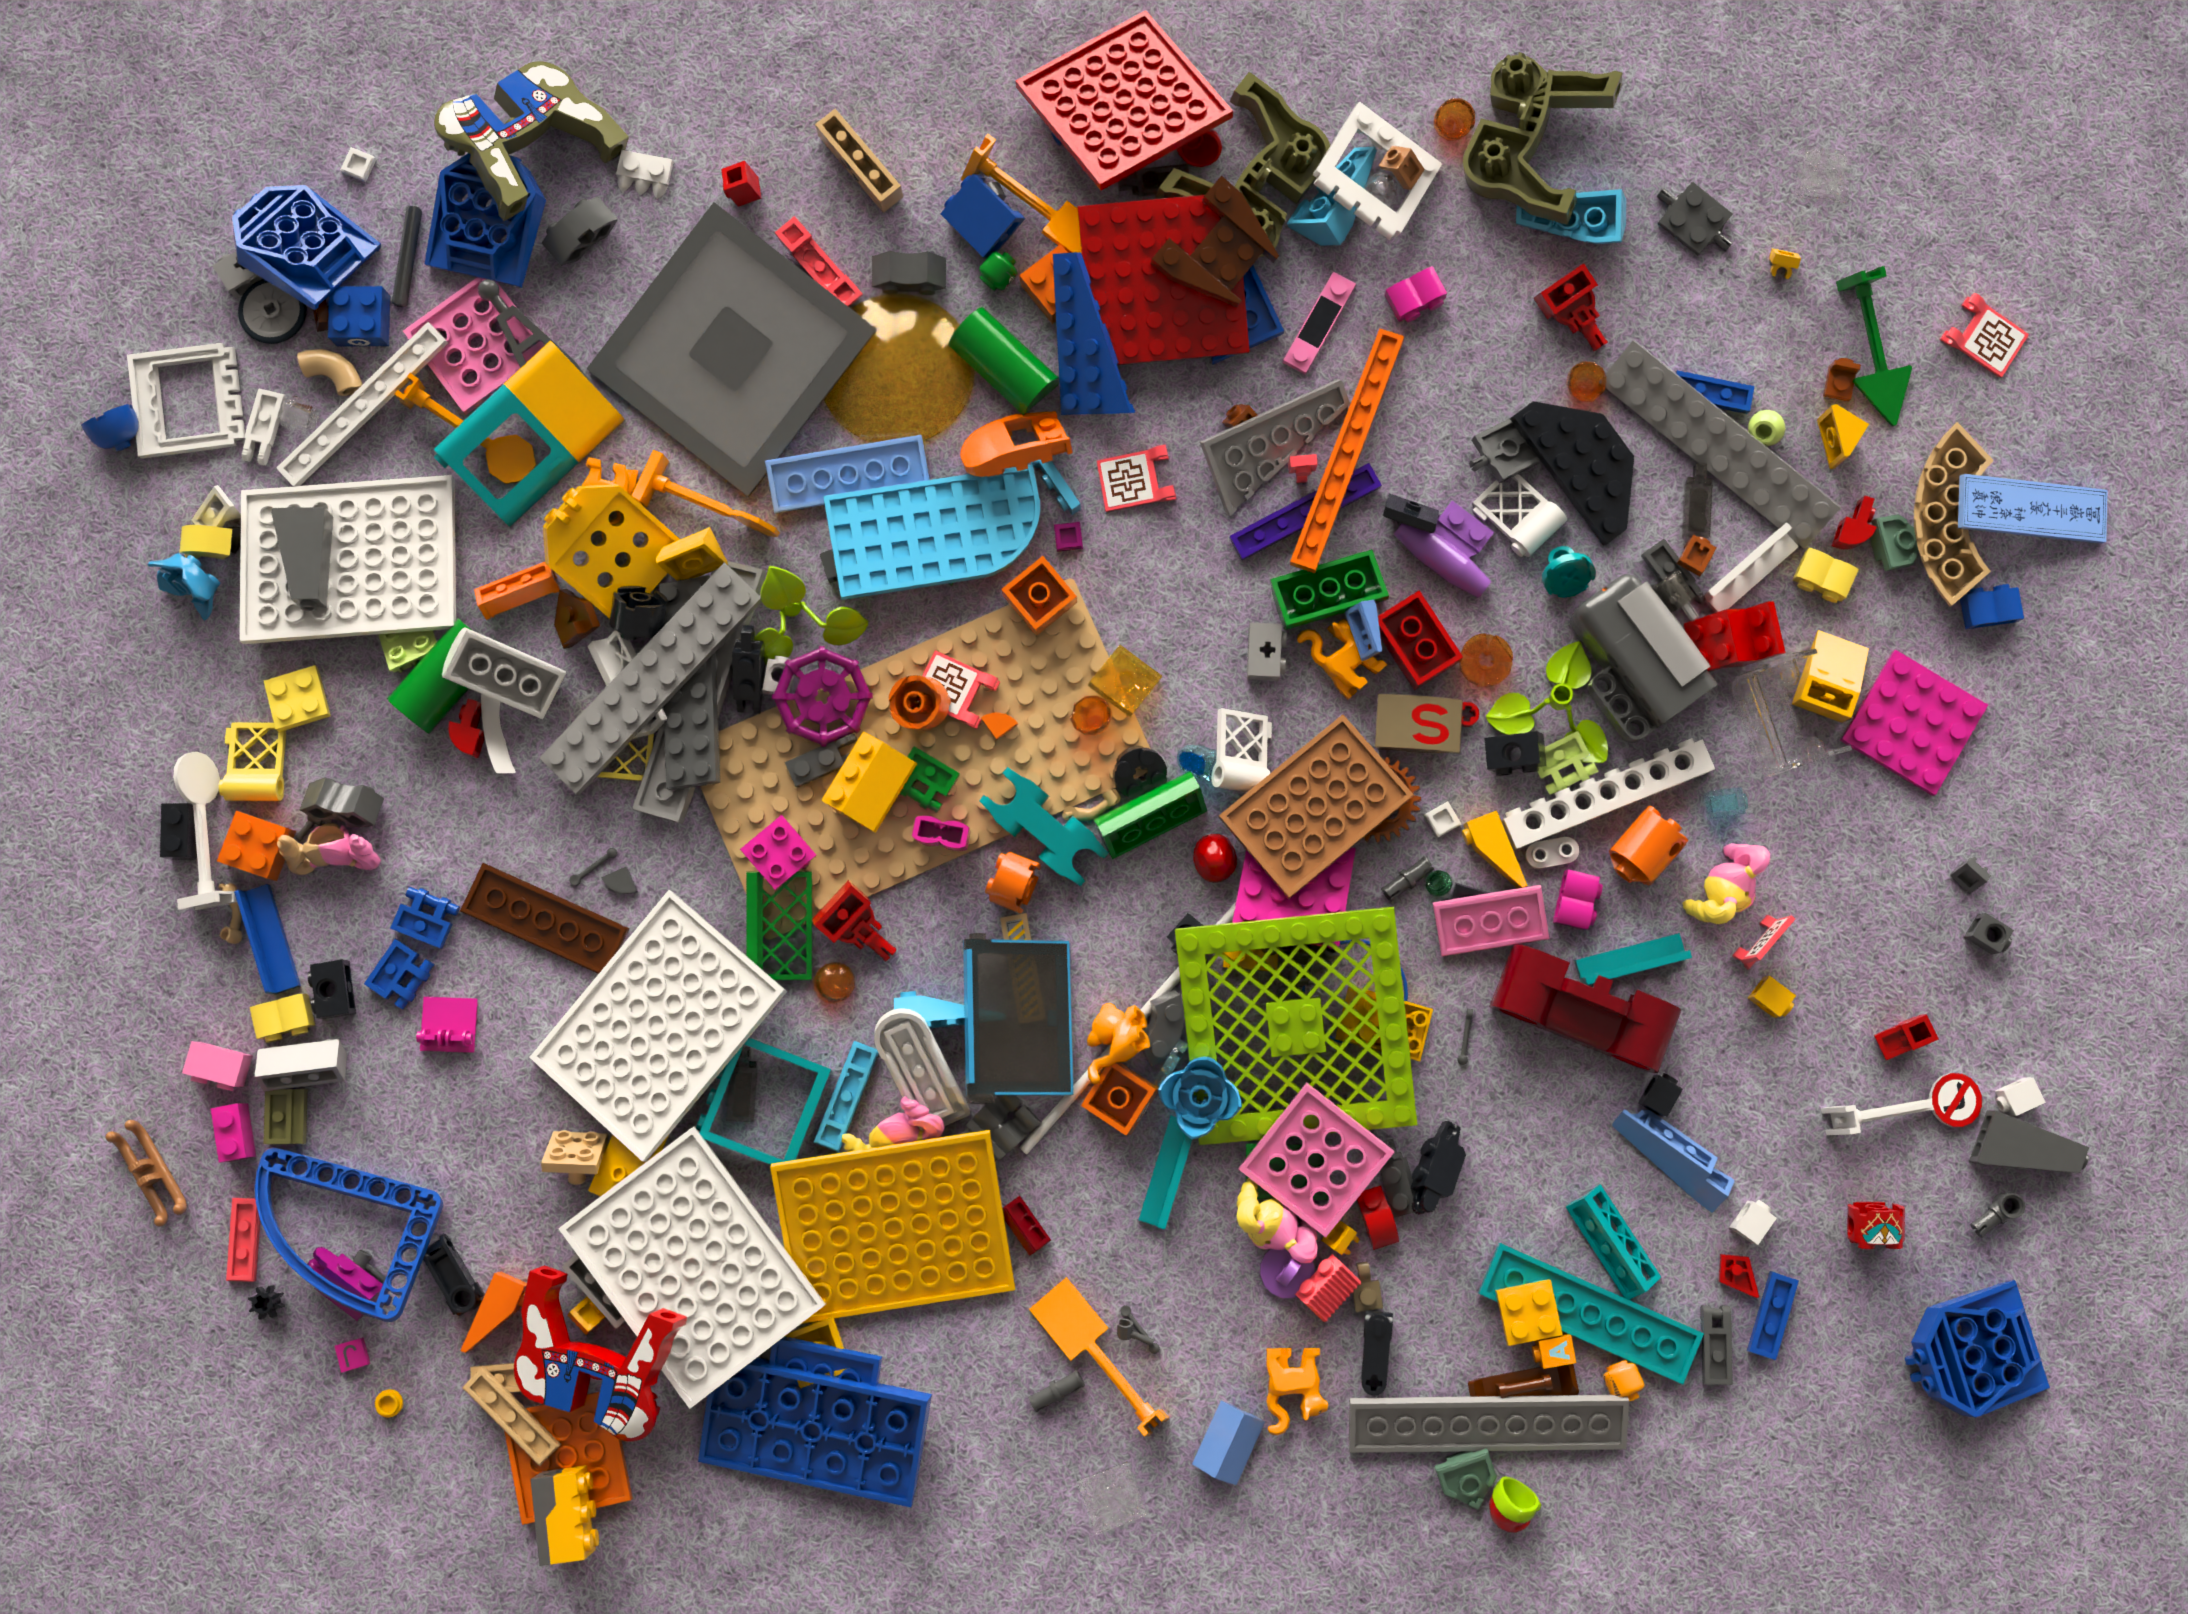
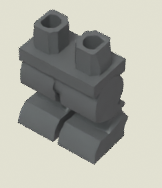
M997 1096L994 1100H990L966 1124L967 1128L962 1134L990 1130L994 1158L997 1161L998 1159H1003L1026 1138V1134L1029 1131H1033L1042 1122L1026 1105H1023L1015 1113V1117L1005 1123L1004 1120L1007 1118V1115L1015 1111L1023 1102L1017 1096Z

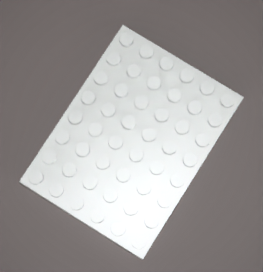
M452 475L241 490L240 642L242 644L444 630L454 626L456 621L455 479ZM325 507L333 516L327 607H318L315 611L302 610L291 599L272 518V508Z
M668 890L530 1058L641 1161L647 1162L787 991L674 892Z
M692 1127L558 1228L636 1336L641 1331L648 1315L662 1308L687 1316L686 1325L676 1334L671 1352L661 1370L689 1409L826 1305L695 1127Z

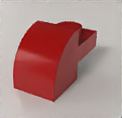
M1864 495L1857 501L1852 518L1846 516L1839 522L1832 547L1843 550L1853 549L1864 543L1874 534L1877 527L1868 524L1872 521L1875 514V508L1872 507L1874 498Z
M468 698L467 703L463 704L460 709V724L452 721L449 722V736L452 743L460 751L469 756L479 758L485 740L484 731L477 729L482 714L481 703Z
M1927 1014L1907 1019L1898 1023V1025L1874 1034L1885 1060L1939 1040Z
M1381 1185L1364 1190L1356 1201L1373 1250L1398 1243L1399 1235L1395 1220Z

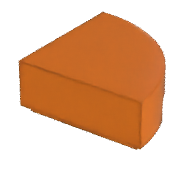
M993 712L981 717V720L996 740L1018 725L1014 718L1004 713Z

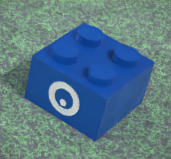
M339 286L329 295L328 338L337 347L389 346L390 295L382 286Z

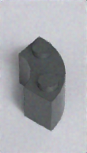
M598 196L590 200L582 199L559 222H554L547 228V235L542 244L561 266L576 262L594 244L605 239L610 234L618 218Z
M887 251L872 256V287L882 289V292L888 295H894L898 292H919L922 295H934L936 290L946 288V258L928 251L922 253Z
M325 777L309 783L299 810L313 818L330 824L332 819L346 822L347 827H370L375 825L384 798L375 793V790L369 786L344 785Z
M1175 990L1150 1001L1152 1009L1151 1020L1144 1030L1148 1035L1150 1047L1143 1050V1053L1151 1066L1158 1064L1171 1053L1178 1043L1183 1030L1184 1007L1180 994Z

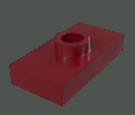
M1020 1195L1003 1207L1005 1222L1029 1256L1051 1241Z

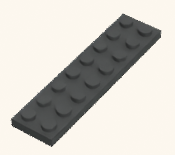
M706 575L659 584L660 592L667 597L664 625L700 589L710 576ZM714 653L664 705V712L667 716V721L664 722L666 788L671 791L721 783L716 656Z

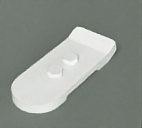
M895 1009L884 1014L875 1026L874 1042L902 1098L907 1096L908 1099L916 1100L919 1104L926 1106L930 1114L939 1116L943 1120L944 1126L970 1115L969 1105L925 1019L919 1013L910 1009Z

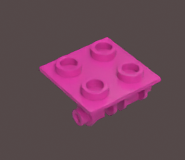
M782 815L740 849L774 890L801 868L805 869L811 863L810 861L817 856Z
M423 997L421 1031H418L416 1035V1041L420 1042V1051L474 1053L478 999Z

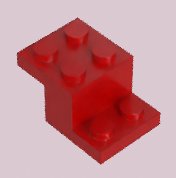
M1767 601L1746 609H1726L1694 621L1683 623L1685 632L1709 663L1710 667L1707 669L1709 672L1721 668L1743 667L1786 653L1774 601Z

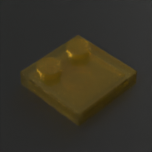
M1119 645L1091 679L1088 686L1131 718L1159 683L1162 675L1122 645Z

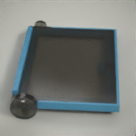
M985 933L969 934V939L963 940L967 1104L995 1103L994 1096L1073 1095L1069 941L986 939Z

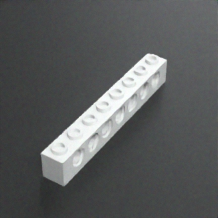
M1693 738L1677 744L1679 749L1669 752L1668 748L1653 754L1655 759L1647 762L1644 761V758L1628 764L1630 769L1620 772L1619 768L1604 773L1605 779L1596 782L1594 778L1579 783L1580 789L1571 792L1570 788L1563 789L1554 793L1556 798L1546 802L1545 797L1529 803L1531 808L1525 811H1521L1519 807L1506 812V818L1501 822L1513 851L1715 770L1703 739L1695 743ZM1676 757H1680L1685 761L1686 767L1684 770H1680L1675 766L1674 761ZM1651 767H1656L1660 770V780L1651 777ZM1626 777L1635 779L1637 784L1635 790H1631L1626 786ZM1605 786L1611 790L1612 797L1610 800L1604 799L1601 796V787ZM1577 796L1586 799L1587 808L1585 810L1579 809L1576 806L1575 800ZM1552 806H1557L1562 810V819L1557 820L1552 817ZM1527 816H1533L1537 819V829L1533 830L1527 827Z

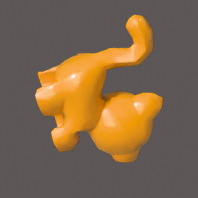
M1105 1003L1102 1005L1100 1013L1094 1019L1092 1030L1087 1037V1045L1094 1047L1104 1044L1111 1045L1109 1055L1095 1059L1088 1067V1078L1092 1084L1100 1082L1098 1071L1101 1068L1110 1067L1118 1062H1126L1137 1053L1150 1047L1148 1035L1143 1031L1147 1027V1020L1144 1013L1136 1005L1128 1007L1124 1014L1114 1004Z

